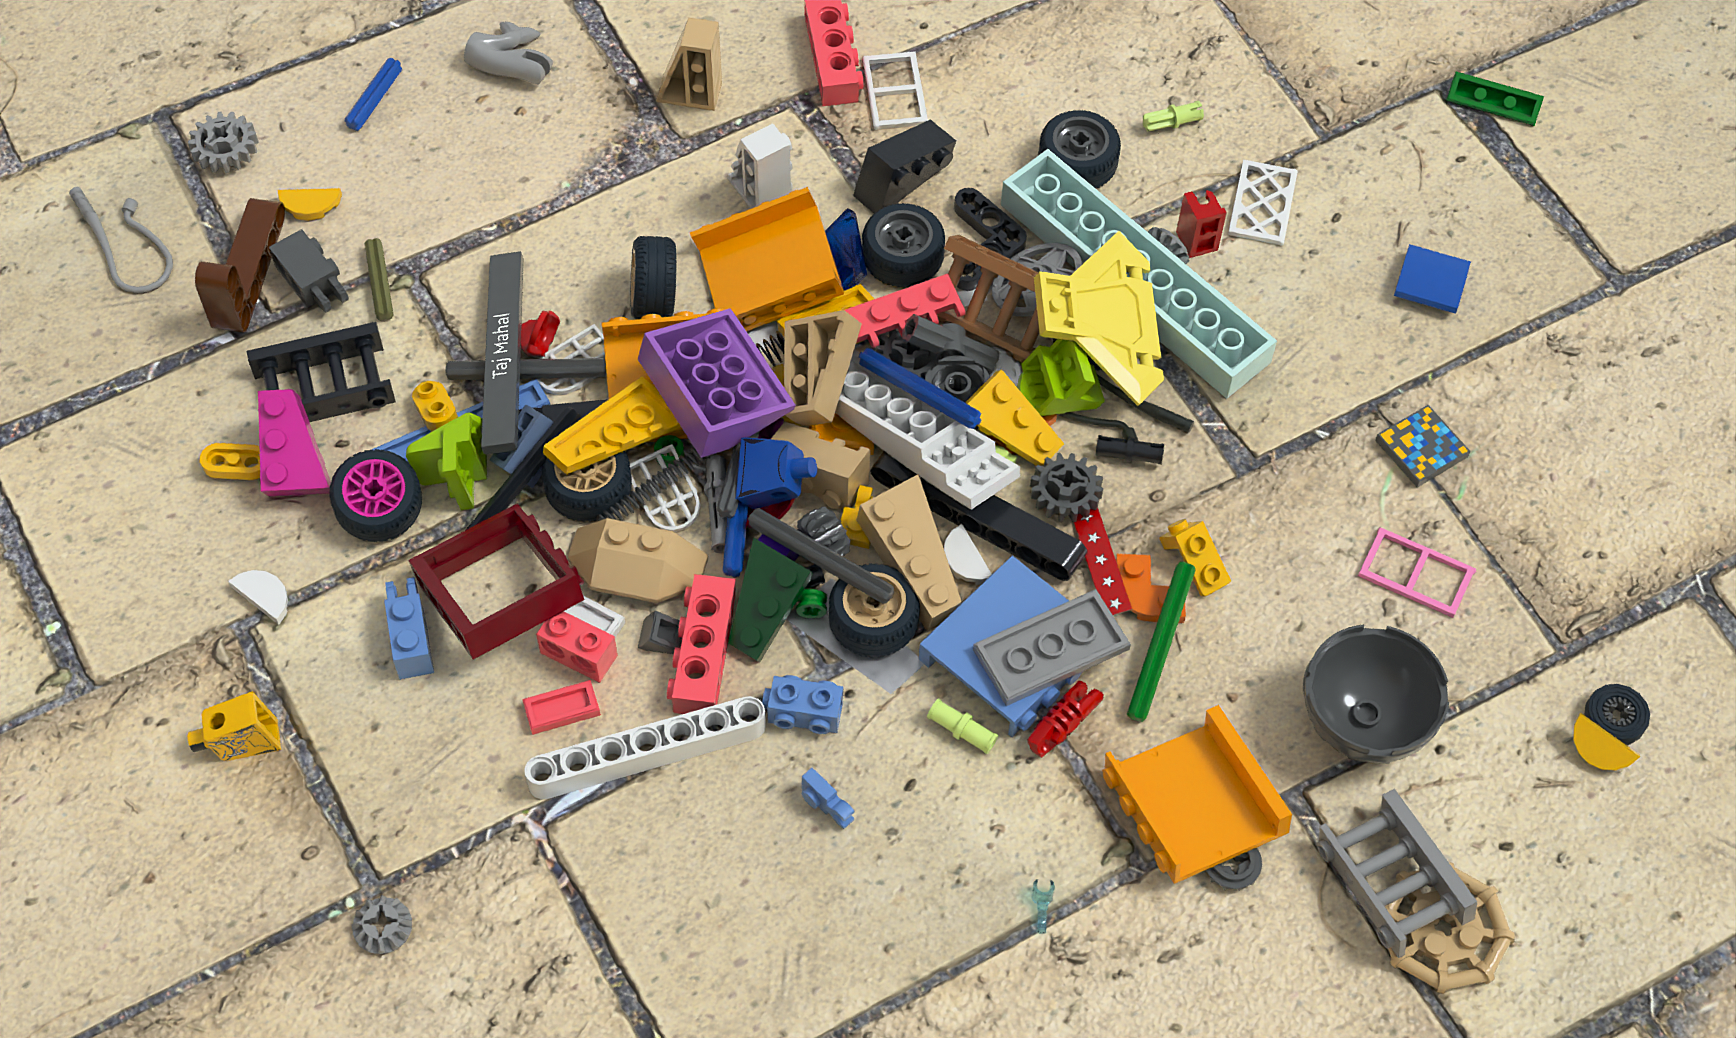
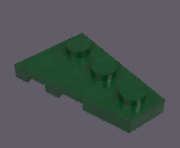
M753 537L728 644L756 661L761 662L814 573Z

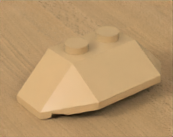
M606 518L577 528L568 555V561L577 568L578 574L591 590L659 603L684 593L687 586L692 587L694 574L704 575L708 555L674 531Z

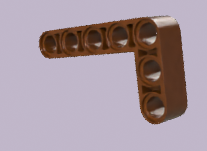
M250 198L244 210L226 265L202 261L198 264L195 272V286L211 328L237 332L247 331L272 259L269 247L277 243L285 219L283 202Z

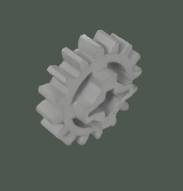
M218 112L217 118L214 119L207 115L205 116L206 123H195L198 131L193 130L189 132L191 140L188 141V145L194 161L199 162L202 169L210 165L213 173H216L219 167H223L225 173H229L230 166L233 165L239 170L241 169V161H251L249 153H257L255 144L259 142L252 122L247 123L243 115L236 119L234 112H230L227 117H223L222 112Z

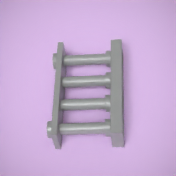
M1395 789L1382 795L1379 816L1335 837L1326 823L1319 826L1317 848L1321 857L1326 862L1331 861L1377 927V935L1383 946L1387 949L1391 947L1398 958L1405 955L1407 940L1405 935L1446 914L1450 916L1455 915L1462 926L1475 919L1477 900ZM1384 829L1393 830L1398 836L1399 844L1357 865L1354 864L1344 850ZM1406 856L1408 858L1413 857L1420 867V872L1376 894L1365 880V877ZM1425 885L1429 887L1434 886L1440 894V901L1397 923L1385 908L1386 905Z

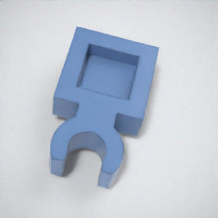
M813 768L809 769L802 776L801 794L804 800L812 808L816 809L819 807L826 815L829 813L835 822L845 829L854 821L852 816L855 812L854 809L837 796V791Z

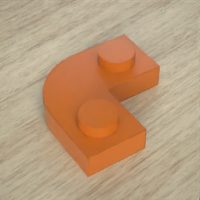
M1117 554L1116 562L1132 606L1130 611L1137 614V619L1158 622L1169 586L1151 585V555ZM1185 604L1178 623H1184L1185 621Z

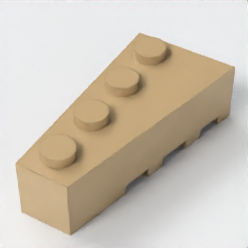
M919 475L861 504L856 521L884 565L897 569L914 590L920 603L919 620L928 632L939 626L961 605L962 601Z

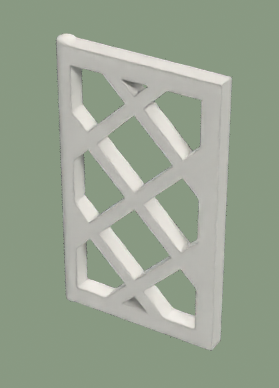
M1243 159L1228 235L1280 246L1284 245L1298 171L1296 169ZM1247 170L1258 171L1262 177L1250 182L1246 178ZM1279 175L1290 177L1289 186L1282 188L1274 178ZM1268 182L1276 192L1264 198L1255 187ZM1249 191L1257 202L1245 207L1241 203L1242 195ZM1281 197L1285 202L1284 211L1277 213L1269 203ZM1263 207L1271 217L1258 223L1251 212ZM1244 216L1253 227L1247 230L1236 228L1237 219ZM1277 223L1280 227L1279 236L1268 234L1264 228Z

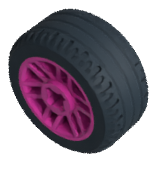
M370 449L354 454L353 457L350 456L345 460L343 464L341 463L330 483V503L337 521L350 535L363 541L383 542L388 541V539L397 538L400 534H404L409 527L411 528L420 513L422 491L417 474L404 458L393 452L382 449Z

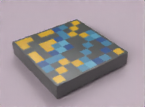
M1429 405L1380 432L1375 440L1416 487L1421 486L1468 458L1471 452Z

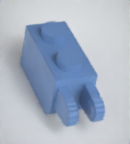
M415 577L407 578L406 588L409 595L397 597V588L393 581L386 582L387 599L384 600L393 662L399 680L434 673L426 617Z

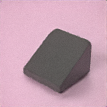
M655 610L643 621L638 648L646 651L674 654L675 647L680 648L682 638L678 637L680 620Z

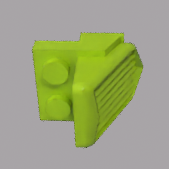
M1057 339L1050 347L1039 345L1021 364L1023 372L1019 376L1017 388L1041 416L1097 409L1105 401L1094 365L1089 363L1086 352L1075 341Z
M465 413L412 442L406 449V458L415 470L419 484L427 486L447 483L449 496L456 499L460 510L474 509V481L487 479V454L484 455L481 448L483 418L473 413Z

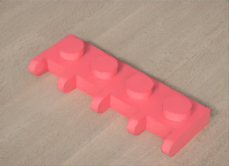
M948 273L845 309L847 313L862 323L856 343L868 339L872 348L879 346L877 336L898 329L902 337V331L907 323V319L913 314L927 318L936 324H939L936 314L950 309H954L957 317L965 315L964 306Z

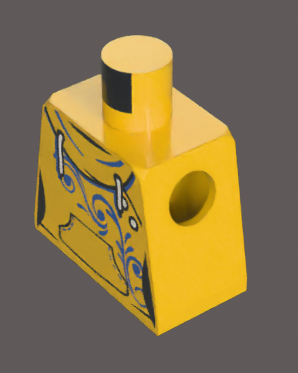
M254 692L243 694L204 709L201 713L203 728L189 731L187 734L188 743L193 752L210 748L223 761L281 750L278 719Z

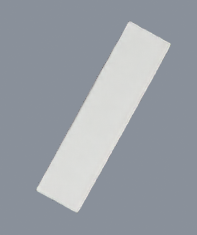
M854 349L835 413L861 434L920 477L971 510L1020 477V466L996 453L995 441L974 429L967 428L859 364L860 358L858 357L860 352Z

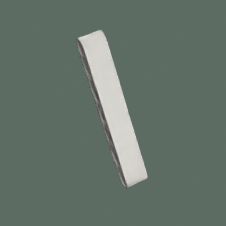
M742 697L537 755L531 758L525 766L528 789L538 799H549L755 740L764 733L766 728L765 708L763 703L755 697ZM747 715L757 717L756 720L751 722L742 720ZM712 725H720L723 727L721 730L715 732L708 730V728ZM681 734L689 736V738L684 741H676L673 739L675 736ZM645 744L655 746L650 751L639 750ZM610 754H617L620 756L615 761H607L604 759L606 756ZM575 764L585 765L580 771L570 770ZM546 773L551 775L544 781L535 780L540 774Z

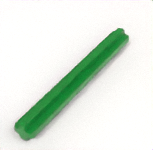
M1179 562L1176 565L1127 711V716L1138 722H1143L1148 716L1196 571L1193 565L1186 562Z

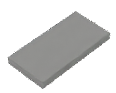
M1095 589L974 643L973 651L1003 702L1008 706L1130 650L1131 644Z

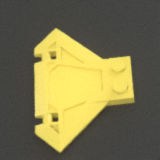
M1118 231L1071 276L1039 271L1034 277L1039 333L1042 337L1075 341L1121 390L1139 406L1164 381L1163 370L1154 367L1153 360L1161 358L1152 283L1143 280L1142 273L1150 272V264L1133 244Z

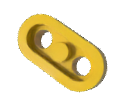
M425 381L413 390L412 398L415 407L430 431H434L458 417L455 406L441 383Z
M214 443L204 448L200 454L201 466L209 477L240 480L260 478V448L258 445ZM219 462H224L221 466H215ZM251 464H257L253 467H248Z

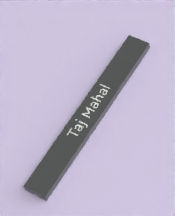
M521 251L490 256L481 441L484 455L517 450L524 266V258Z

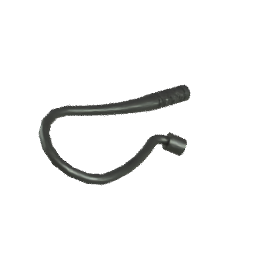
M1097 374L1100 385L1149 416L1155 417V419L1181 430L1183 429L1187 433L1191 431L1194 424L1193 420L1147 401H1143L1137 406L1120 388ZM1073 412L1058 414L1082 423L1121 428L1123 430L1121 434L1124 439H1128L1131 436L1135 437V441H1138L1134 428L1129 427L1122 421L1092 418Z

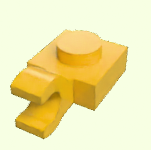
M860 485L855 508L844 507L841 517V523L847 530L846 535L850 539V545L867 549L870 548L871 543L856 519L860 505L873 498L871 496L873 488Z

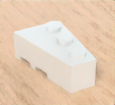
M774 124L740 139L735 153L738 160L731 165L734 172L727 176V179L750 208L788 195L793 189L790 171L792 170V163L790 161L792 144L785 133H780Z

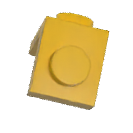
M1186 519L1179 520L1167 527L1168 533L1159 537L1164 549H1179L1184 562L1195 567L1196 571L1193 581L1201 596H1207L1231 582L1203 521L1187 522Z

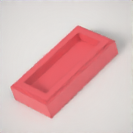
M591 680L522 699L532 735L601 715Z

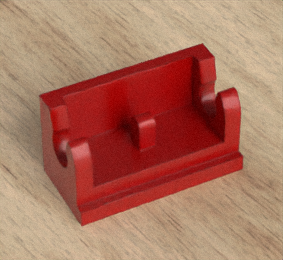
M1206 190L1205 198L1209 202L1207 204H1200L1193 192L1184 193L1176 233L1186 247L1189 258L1215 252L1219 248L1227 212L1225 208H1221L1215 195L1209 190Z

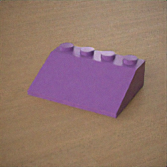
M731 308L644 333L638 361L701 458L732 448L741 442V438L750 437L795 409V403Z

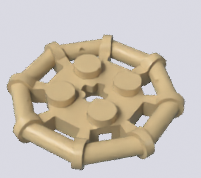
M1449 862V864L1469 891L1477 896L1475 898L1477 900L1475 919L1462 926L1455 915L1450 916L1446 914L1407 934L1410 946L1406 947L1404 956L1398 958L1391 947L1388 948L1391 956L1390 964L1394 968H1401L1434 987L1435 992L1443 994L1448 989L1481 982L1485 984L1492 982L1495 979L1494 973L1508 946L1515 941V933L1508 926L1497 896L1499 891L1496 887H1489L1455 868L1452 862ZM1420 870L1413 872L1401 871L1396 875L1395 884L1420 872ZM1418 889L1406 895L1414 903L1408 915L1397 912L1404 897L1386 905L1385 908L1397 923L1440 901V894L1437 891L1423 894ZM1484 906L1487 909L1494 929H1484L1478 910ZM1440 920L1446 921V923L1452 926L1450 936H1445L1443 931L1435 929ZM1481 941L1492 944L1483 961L1474 954ZM1415 955L1428 957L1432 960L1431 963L1436 966V970L1430 969L1413 959ZM1466 963L1469 970L1448 974L1447 966Z

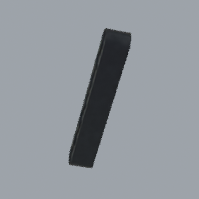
M883 451L870 470L873 478L889 489L918 475L885 451ZM919 476L932 512L958 526L962 524L965 530L1059 580H1070L1087 554L1085 545L1078 539L995 495L971 510Z

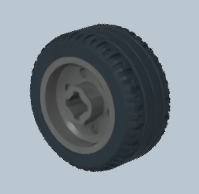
M1073 110L1056 115L1045 125L1040 136L1038 156L1049 149L1094 188H1100V186L1110 181L1117 170L1121 141L1117 129L1105 117L1091 111Z
M897 203L879 209L866 222L862 233V258L870 274L879 281H882V283L902 288L910 287L933 278L942 266L945 253V232L939 219L929 210L915 204Z

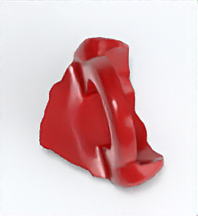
M543 310L536 320L531 319L522 324L521 349L527 356L545 357V353L548 352L549 346L552 344L554 335L559 327V317L551 310Z

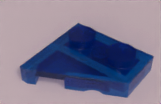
M847 208L825 230L843 291L858 285L867 276L857 216L853 210Z

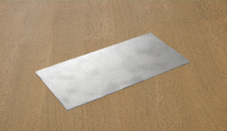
M831 578L818 589L827 594V603L825 604L827 606V614L821 618H805L798 615L795 609L788 615L786 620L885 691L892 694L925 664L907 646L896 651L894 654L891 653L884 657L860 656L858 653L855 654L849 651L848 648H844L835 638L829 624V596L836 583Z

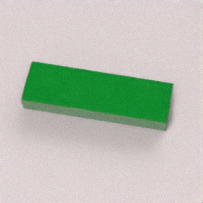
M1456 71L1446 101L1535 126L1544 96Z

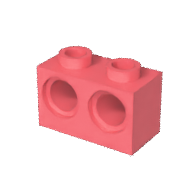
M564 611L546 620L536 633L541 654L599 683L618 656L615 636Z

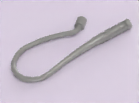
M72 188L69 194L99 240L115 284L127 292L137 294L150 292L162 286L169 278L173 269L172 255L157 236L131 218L135 213L138 202L132 198L125 200L122 207L124 220L155 243L166 258V268L163 275L157 281L140 287L130 286L121 281L117 274L107 236L98 215L93 210L91 204H89L81 188Z

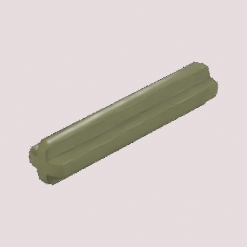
M378 238L368 239L364 245L376 318L379 321L390 320L394 314L382 242Z

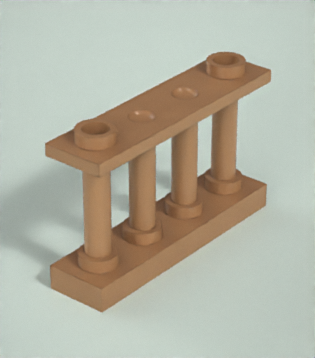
M961 235L948 237L944 249L953 253L952 258H954L948 275L954 288L956 289L966 264L973 262L981 266L980 271L982 274L965 315L957 317L954 309H950L936 314L939 322L944 323L947 320L951 323L959 324L965 330L1012 352L1014 359L1024 362L1035 350L1033 346L1039 334L1037 306L1022 341L1005 334V331L1022 291L1029 289L1035 292L1034 277L1038 272ZM1000 275L1010 280L1008 284L1011 287L992 328L978 321L977 317L994 277L998 278Z

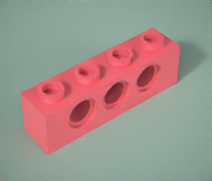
M804 0V17L822 106L858 102L859 90L864 88L862 72L856 71L855 67L859 66L857 48H851V44L854 43L853 29L851 25H846V21H849L847 3H842L841 0Z
M694 574L692 587H686L684 607H688L687 617L680 618L678 637L683 639L681 648L675 647L673 655V668H677L675 679H669L667 687V699L672 700L674 713L686 714L718 704L736 601L735 579ZM704 612L713 613L710 617L700 616ZM699 642H705L709 644L703 648H697L694 646ZM693 673L703 674V676L698 679H691L688 677Z

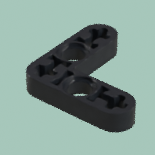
M963 188L956 193L954 202L955 213L986 239L980 245L1009 259L1025 250L1026 231L982 193L974 188ZM992 217L999 223L990 227L983 224L982 220ZM973 262L966 264L962 272L966 276L963 277L961 275L957 288L964 291L976 289L982 274L980 271L981 266L976 264L977 267L975 268V263Z

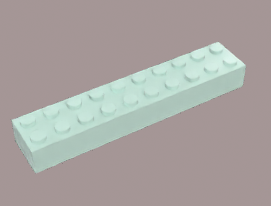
M1049 149L1003 181L1001 206L1044 243H1061L1075 249L1083 263L1114 234L1120 231L1149 261L1150 272L1142 273L1143 280L1152 283L1159 341L1226 399L1272 362L1277 344L1275 338ZM1068 255L1066 261L1075 268L1074 260Z

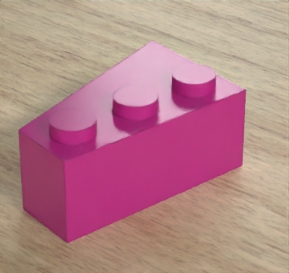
M292 389L258 391L261 492L269 497L330 494L331 480L300 396Z

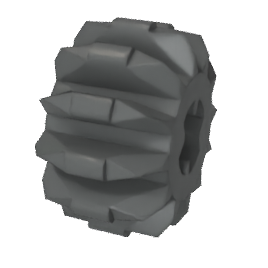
M823 506L803 515V518L797 521V530L843 557L850 552V539L846 535L847 530L832 510L829 511V509Z

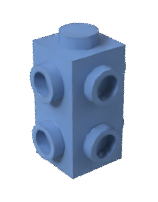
M793 675L774 676L771 689L765 688L762 701L764 708L768 712V723H773L783 729H791L793 727L806 728L817 734L838 733L843 706V686H837L835 683L825 680L819 682L804 681Z

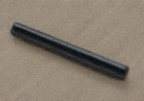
M571 407L565 408L467 529L508 508L545 463L547 457L543 454L544 445L578 422L581 418L578 412Z

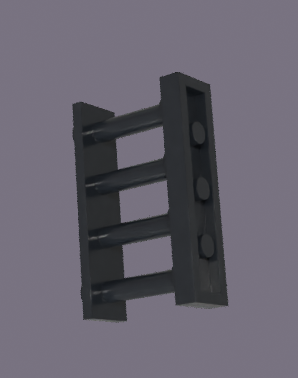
M377 322L246 351L254 378H264L266 390H279L277 374L296 370L302 396L301 401L309 422L370 408H381L387 404L396 403L390 379L380 381L374 352L384 350ZM361 356L367 384L348 389L342 360ZM329 363L335 392L315 396L309 367Z

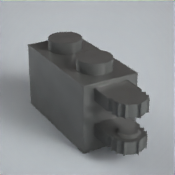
M300 229L269 247L275 267L307 308L317 303L323 312L330 311L332 307L327 296L333 293L342 303L349 300L347 292L337 279V276L340 275L337 265L331 258L326 260L322 255L324 254L323 249L315 237L310 239Z

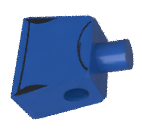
M741 438L736 499L749 508L756 509L798 498L801 494L802 479L814 478L817 474L816 460L813 457L804 458L803 451L788 441Z

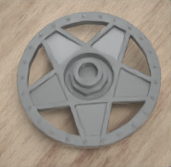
M1061 243L1036 245L1021 251L1011 258V260L1037 272L1041 271L1071 276L1075 272L1062 268L1068 255L1075 262V271L1083 264L1080 255L1075 249ZM1048 252L1038 261L1029 258L1040 253ZM999 275L998 278H994L992 296L997 306L1001 309L1011 286L1007 283L1001 287L1005 278ZM1029 289L1022 291L1020 299L1024 298L1026 307H1016L1013 316L1025 317L1033 315L1037 306L1035 292Z

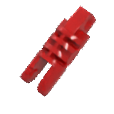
M1081 680L1077 681L1034 728V732L1027 739L1031 751L1042 758L1056 745L1062 743L1080 725V722H1083L1104 698L1103 692L1091 689L1086 694L1088 685Z

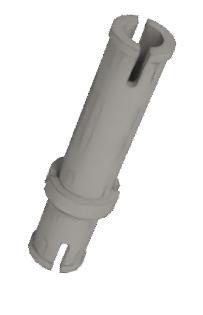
M712 455L710 459H705L707 483L704 486V494L708 497L711 549L715 553H724L727 517H720L716 506L726 476V458L721 455Z

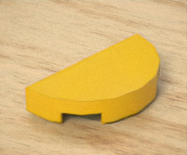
M340 188L278 190L279 201L283 202L285 210L293 214L294 218L310 221L325 217L324 213L330 211L334 206L336 208L340 203L342 192Z
M1579 713L1574 724L1573 740L1578 753L1588 764L1602 770H1619L1630 766L1640 757V754L1585 715Z

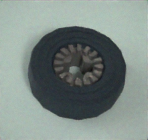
M1621 684L1604 685L1593 692L1585 705L1584 715L1625 745H1630L1639 740L1649 726L1650 711L1648 704L1640 693L1629 686ZM1614 710L1621 712V719L1618 721L1615 718L1614 720L1612 719Z

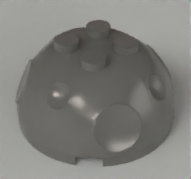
M1363 624L1348 627L1333 634L1317 649L1306 667L1303 678L1305 705L1316 732L1335 750L1351 760L1389 764L1418 752L1437 734L1445 721L1449 708L1448 679L1438 658L1419 639L1405 631L1387 626L1386 629L1364 628Z

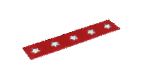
M1090 508L1089 517L1085 518L1078 514L1077 521L1074 524L1080 541L1087 549L1085 558L1095 588L1112 615L1132 610L1099 509L1094 510Z

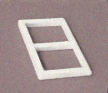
M916 52L862 57L875 130L917 126L928 121ZM910 61L914 84L873 88L869 64ZM916 93L920 117L879 121L875 96Z

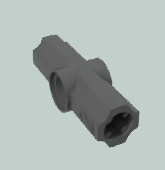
M913 314L907 319V323L902 331L903 340L935 353L937 361L948 356H966L975 360L976 365L982 369L984 367L991 374L999 360L998 350L966 337L965 329L959 324L947 323L939 325Z

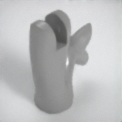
M500 22L499 25L502 32L500 35L474 32L470 36L465 47L464 61L478 70L498 76L519 78L539 85L552 68L553 60L544 53L531 49L511 50L519 44L529 43L541 35L540 32L533 28L518 27L511 22Z

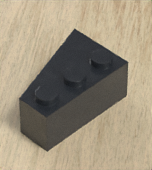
M930 119L869 147L853 196L873 213L888 205L897 204L949 165L953 159L952 152L957 140Z

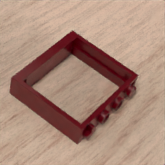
M518 503L408 560L418 585L473 660L585 600L580 588L584 581L579 576L577 568L575 566L569 567V562L562 549H554V543L546 530L540 532V527L534 515L527 516ZM522 538L556 581L472 624L440 580Z

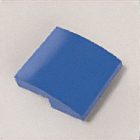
M1409 244L1394 296L1456 314L1471 261Z

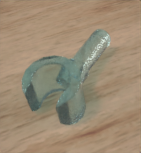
M1036 879L1033 883L1031 896L1034 903L1037 904L1038 910L1037 933L1045 934L1048 904L1053 900L1055 885L1050 880L1049 891L1041 892L1037 889L1038 879Z

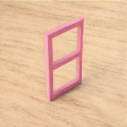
M1378 528V534L1358 577L1454 618L1471 577L1476 573V568L1386 529ZM1383 538L1421 553L1406 587L1368 571ZM1427 557L1466 573L1451 607L1413 590Z

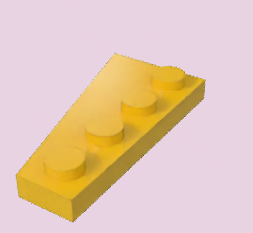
M641 376L545 444L543 454L567 475L681 428L658 390Z

